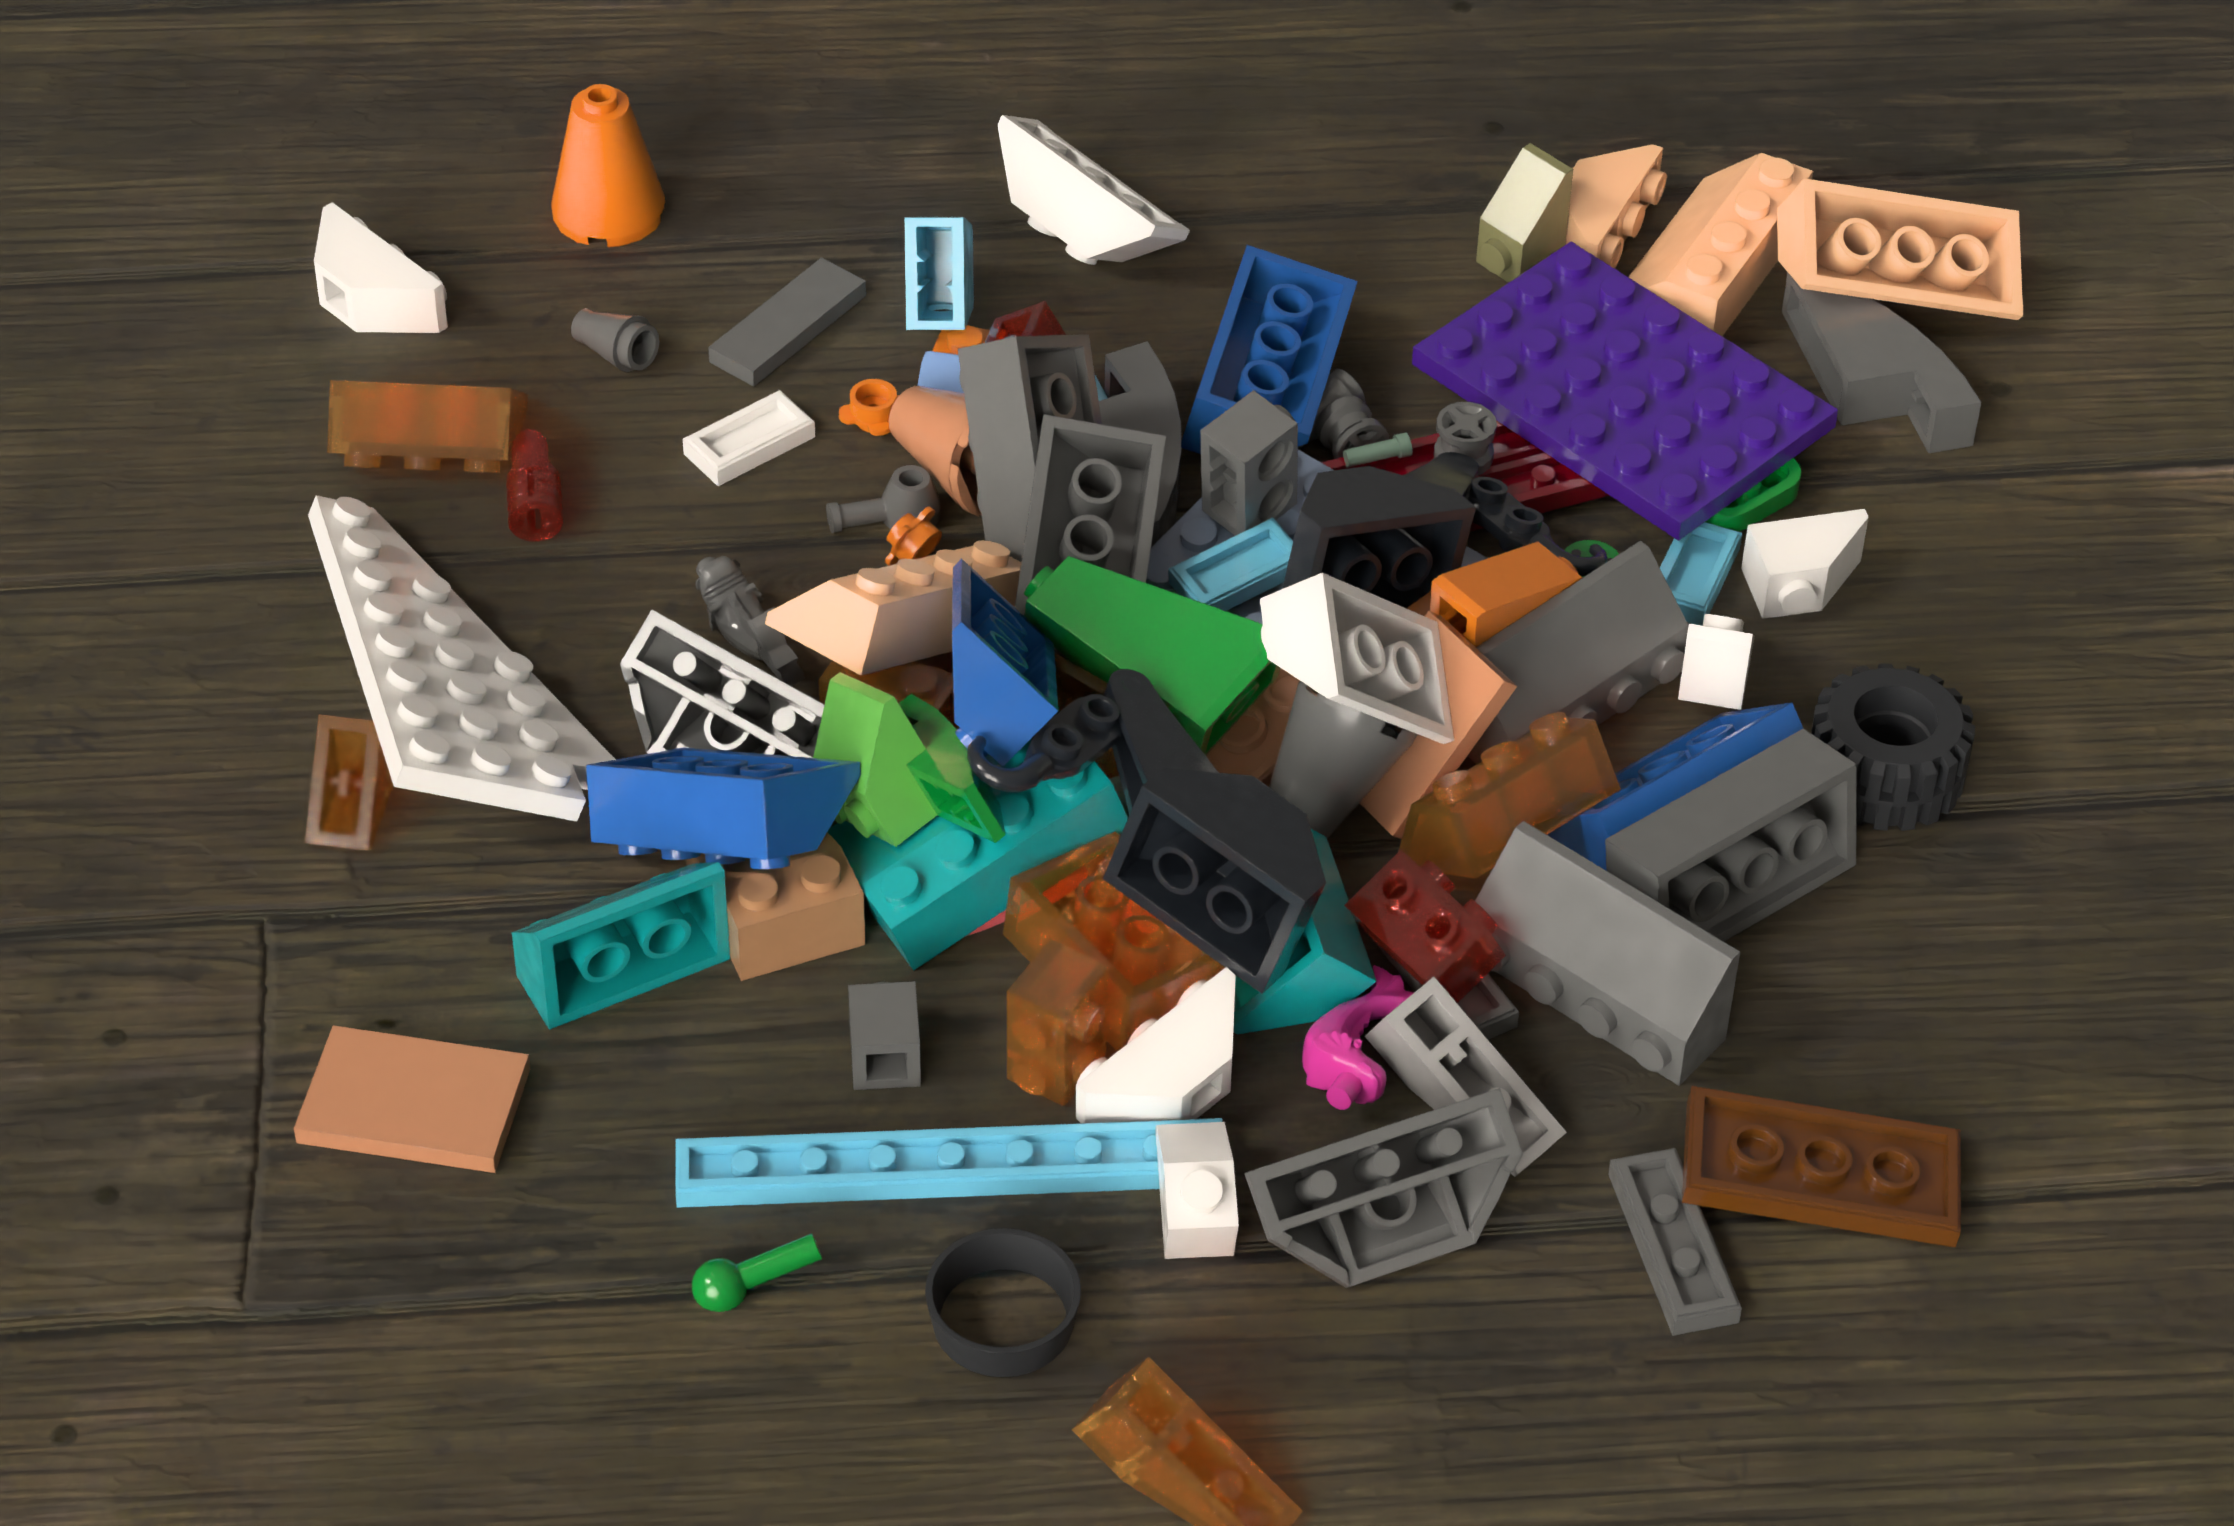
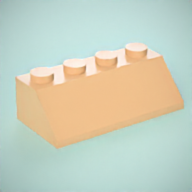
M1759 153L1703 178L1629 275V278L1723 336L1778 261L1777 208L1803 179L1812 180L1813 171L1792 164L1785 159Z
M1803 179L1777 208L1778 261L1802 289L2019 320L2023 316L2019 211L1811 179Z
M981 540L976 541L973 546L956 550L943 549L937 551L936 555L919 559H900L897 564L877 569L862 568L856 574L831 579L769 611L765 624L855 673L865 675L952 651L953 567L961 558L1014 607L1021 562L1010 557V550L1005 546Z

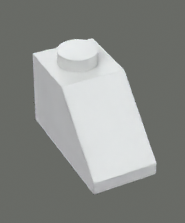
M1865 509L1748 525L1741 569L1762 619L1822 611L1861 561L1869 518Z
M1225 1122L1156 1125L1165 1259L1234 1256L1239 1224L1234 1161Z

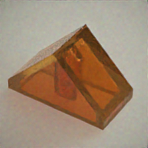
M319 714L305 843L371 850L393 788V782L373 720Z

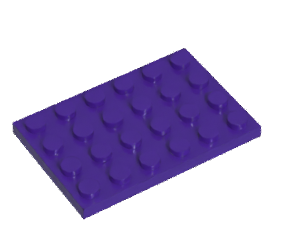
M1572 241L1413 346V366L1466 401L1486 407L1493 413L1498 422L1678 541L1836 426L1838 409Z

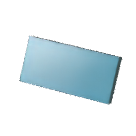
M1271 518L1169 568V584L1179 595L1227 611L1284 582L1293 540L1278 522Z
M1704 522L1681 540L1673 539L1660 569L1687 622L1703 626L1704 614H1710L1740 550L1742 533Z

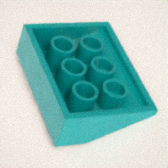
M1031 739L1004 767L989 754L985 758L993 765L1001 768H1016L1023 763ZM1095 761L1075 776L1064 779L1045 780L1036 787L1023 792H1005L992 788L1001 806L1006 834L996 843L938 815L897 847L874 835H871L869 838L864 837L853 824L847 821L842 824L837 823L828 830L831 837L841 846L864 892V904L913 971L1123 832L1128 817L1112 782Z

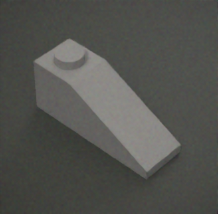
M1432 977L1390 1012L1365 1036L1405 1085L1434 1110L1500 1088L1523 1152L1516 1168L1510 1173L1514 1177L1567 1133L1435 977Z

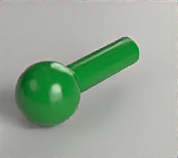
M811 1233L740 1263H735L726 1258H713L704 1262L696 1270L692 1279V1293L694 1299L701 1307L714 1312L728 1311L737 1307L744 1300L748 1289L822 1260V1256Z

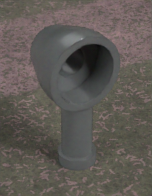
M906 465L894 471L881 498L838 504L837 502L827 503L826 512L831 533L842 532V528L883 522L888 528L892 529L896 522L907 513H911L917 518L928 506L935 510V515L930 520L935 526L940 520L941 502L929 473L922 467Z

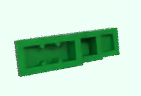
M910 694L899 705L926 750L906 764L939 817L994 843L998 842L1006 834L1001 806L991 786L982 782L971 770L967 760L968 749L958 739L955 733L957 729L937 708Z

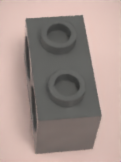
M1253 390L1200 430L1202 511L1235 536L1271 518L1277 520L1297 504L1298 423L1284 407L1273 405Z

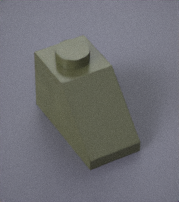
M1532 143L1523 147L1480 217L1476 262L1505 281L1511 282L1565 246L1574 169Z

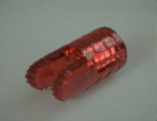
M527 428L525 431L521 430L520 434L515 436L516 439L512 442L513 446L511 447L512 469L506 478L508 526L511 532L518 538L537 542L552 538L563 526L561 476L558 470L551 465V461H549L546 438L542 436L541 432ZM535 509H539L541 514V528L536 529Z

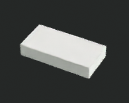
M779 390L683 438V451L690 461L717 486H720L814 438L815 422Z

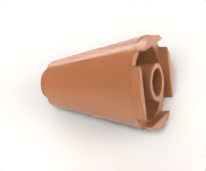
M913 386L906 389L895 400L890 411L889 428L892 435L962 509L976 516L982 515L977 502L978 486L973 453L968 441L969 425L964 393L925 386Z

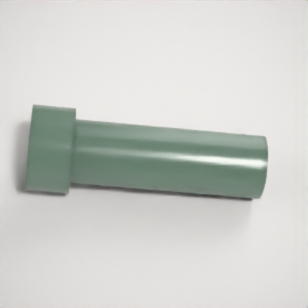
M1404 432L1394 435L1392 439L1343 450V458L1347 468L1395 456L1403 458L1412 455V444L1408 433Z

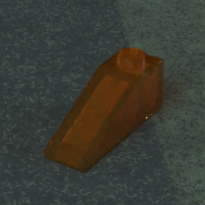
M1150 1357L1113 1382L1072 1429L1122 1481L1194 1526H1291L1303 1512Z

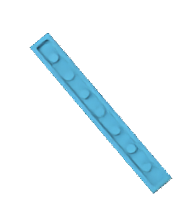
M1222 1118L676 1139L677 1208L1160 1189L1156 1125L1222 1122Z

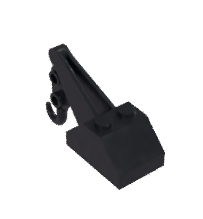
M1445 452L1405 475L1371 466L1318 472L1300 509L1282 589L1324 573L1401 607L1408 608L1431 591L1432 580L1443 573L1461 568L1472 523L1482 526L1497 538L1499 546L1506 552L1539 541L1557 557H1564L1570 561L1582 577L1607 563L1608 557L1606 551L1598 544H1593L1589 548L1592 557H1580L1564 551L1553 542L1549 533V527L1543 522V516L1540 512L1521 504L1507 492L1508 487L1502 481L1491 477H1477L1479 464L1473 458L1461 453Z
M1131 669L1117 670L1112 673L1103 695L1091 694L1071 702L1052 717L1031 738L1025 759L1016 768H1001L989 762L983 755V749L987 744L984 736H976L968 745L967 760L973 773L992 788L1005 792H1023L1036 787L1045 780L1064 779L1075 776L1112 747L1129 811V818L1103 876V880L1222 966L1227 967L1261 994L1284 974L1326 884L1307 814L1254 776L1219 773L1171 713L1154 689L1151 681L1145 675Z

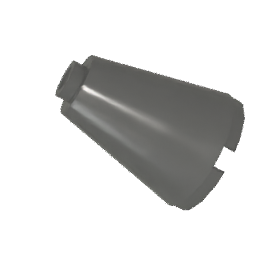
M1299 681L1269 788L1305 812L1311 829L1326 836L1328 839L1408 750L1418 734L1403 728L1399 732L1395 729L1396 725L1330 700L1302 681Z

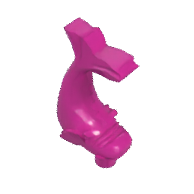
M1375 965L1373 966V972L1376 982L1371 985L1372 991L1354 1000L1341 1003L1324 1014L1310 1027L1304 1041L1302 1063L1307 1074L1306 1084L1320 1090H1328L1326 1093L1328 1102L1339 1110L1348 1109L1354 1100L1357 1104L1373 1103L1384 1093L1386 1072L1381 1065L1362 1052L1360 1036L1363 1034L1364 1028L1368 1027L1370 1021L1385 1018L1414 993L1404 990V982L1400 975H1392L1385 969Z

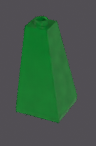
M1070 556L1055 571L1050 566L1044 567L1032 579L1024 591V595L1028 598L1026 600L1024 616L1054 643V647L1104 690L1112 673L1117 670L1131 669L1145 675L1151 681L1165 705L1205 756L1276 680L1281 667L1267 659V652L1261 638L1263 624Z

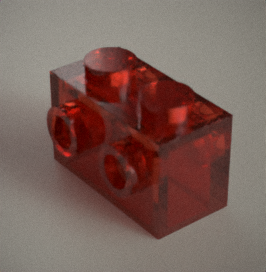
M1400 850L1344 906L1363 931L1417 982L1423 986L1432 977H1435L1455 1002L1458 1003L1506 956L1491 935L1499 926L1473 899H1470L1464 906L1450 895L1456 888L1455 885L1433 862L1427 859L1419 867L1409 856Z

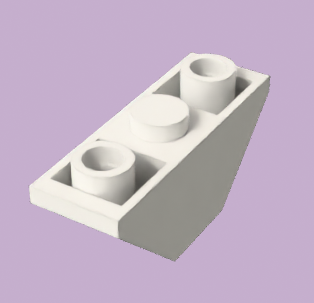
M333 202L323 207L314 257L319 301L322 307L356 332L440 333L448 328L445 307L447 292L436 274L422 269L407 258L398 246L388 244L369 230L361 219L350 216Z
M1704 614L1703 626L1689 624L1678 700L1742 710L1755 636L1742 632L1744 622L1741 619Z
M1226 967L1208 982L1203 979L1195 982L1183 993L1177 1006L1159 1020L1151 1018L1142 1023L1133 1032L1127 1045L1109 1059L1101 1057L1093 1061L1082 1072L1076 1084V1119L1081 1124L1197 1119L1231 1091L1236 975Z

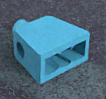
M905 217L906 330L966 329L973 310L974 284L972 224L965 217ZM948 309V310H950V311H933V310Z

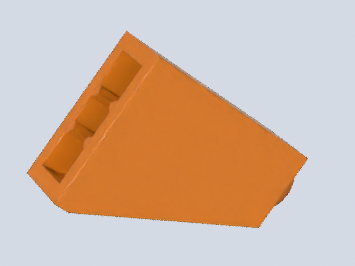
M1538 541L1439 575L1432 580L1430 611L1445 618L1472 645L1477 647L1583 577L1579 575L1570 561L1564 557H1557Z

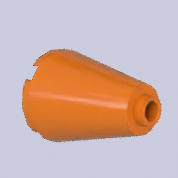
M595 84L579 92L571 103L551 201L553 221L561 233L577 243L589 245L588 237L606 239L607 247H620L640 241L655 231L661 223L660 215L665 204L664 192L627 95L609 85Z

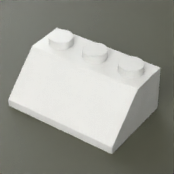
M1324 573L1260 598L1263 620L1261 638L1268 660L1330 700L1441 744L1454 741L1437 621Z

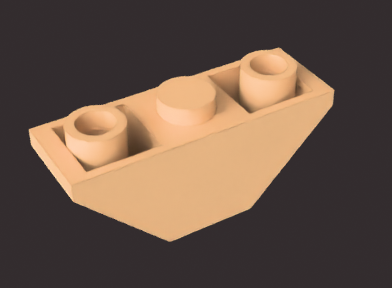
M1652 144L1579 159L1573 167L1566 244L1572 241L1615 269L1620 260L1625 240L1628 236L1633 238L1637 236L1644 220L1646 208L1649 204L1657 205L1664 192L1667 174L1660 171L1663 147Z

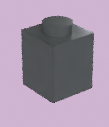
M915 981L848 985L853 1090L921 1087L920 1037Z

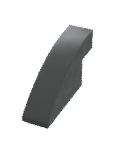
M1787 273L1782 314L1830 405L1838 409L1837 419L1841 426L1908 415L1928 453L1973 446L1982 402L1965 376L1940 348L1916 327L1873 299L1802 289L1792 276Z
M1146 341L1105 355L1104 392L1108 398L1099 401L1102 425L1166 436L1151 542L1152 547L1176 521L1181 479V420L1175 393L1166 371L1150 344Z

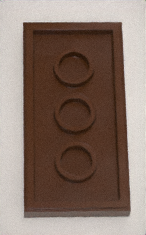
M1691 1086L1687 1100L1682 1203L1956 1248L1961 1233V1130Z

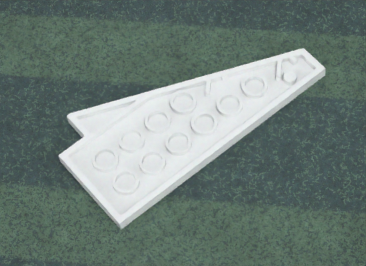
M316 495L308 517L394 787L577 821L586 802L582 789L588 790L586 765L616 759L532 673V662L525 656L512 652L451 589L450 584L441 578L374 508L368 507L360 500L351 497H339L336 500Z

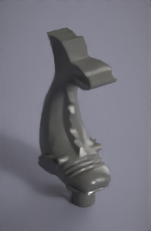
M727 556L718 558L706 557L702 559L696 569L699 576L696 580V589H700L702 598L707 605L711 631L718 629L734 648L752 659L763 660L782 682L793 686L805 679L804 672L797 663V655L786 643L785 634L765 624L767 613L775 609V607L764 612L761 606L764 600L761 597L763 594L758 591L754 583L748 584L745 575L739 568L741 564L736 559L731 560Z

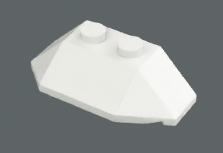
M1007 115L1001 116L998 123V131L1011 203L1030 216L1027 222L1034 229L1049 236L1059 237L1067 243L1065 250L1069 255L1091 265H1095L1098 260L1124 262L1186 240L1190 231L1188 228L1172 219L1067 143L1039 120Z

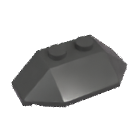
M650 611L620 662L624 680L629 686L633 710L646 753L650 754L678 748H695L813 758L824 704L656 611Z
M1500 1088L1249 1171L1245 1173V1177L1267 1240L1343 1287L1348 1288L1476 1244L1501 1196L1510 1173L1516 1168L1523 1152Z

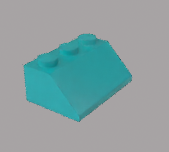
M1313 829L1311 831L1326 880L1325 887L1284 974L1263 994L1236 976L1233 1032L1236 1034L1316 1022L1339 1004L1354 1000L1376 982L1327 837ZM1204 953L1213 978L1225 967Z
M693 863L669 873L659 874L643 883L609 896L599 897L588 904L548 919L536 921L530 926L512 932L517 978L548 1029L550 1030L729 960L730 947L725 871L720 863Z

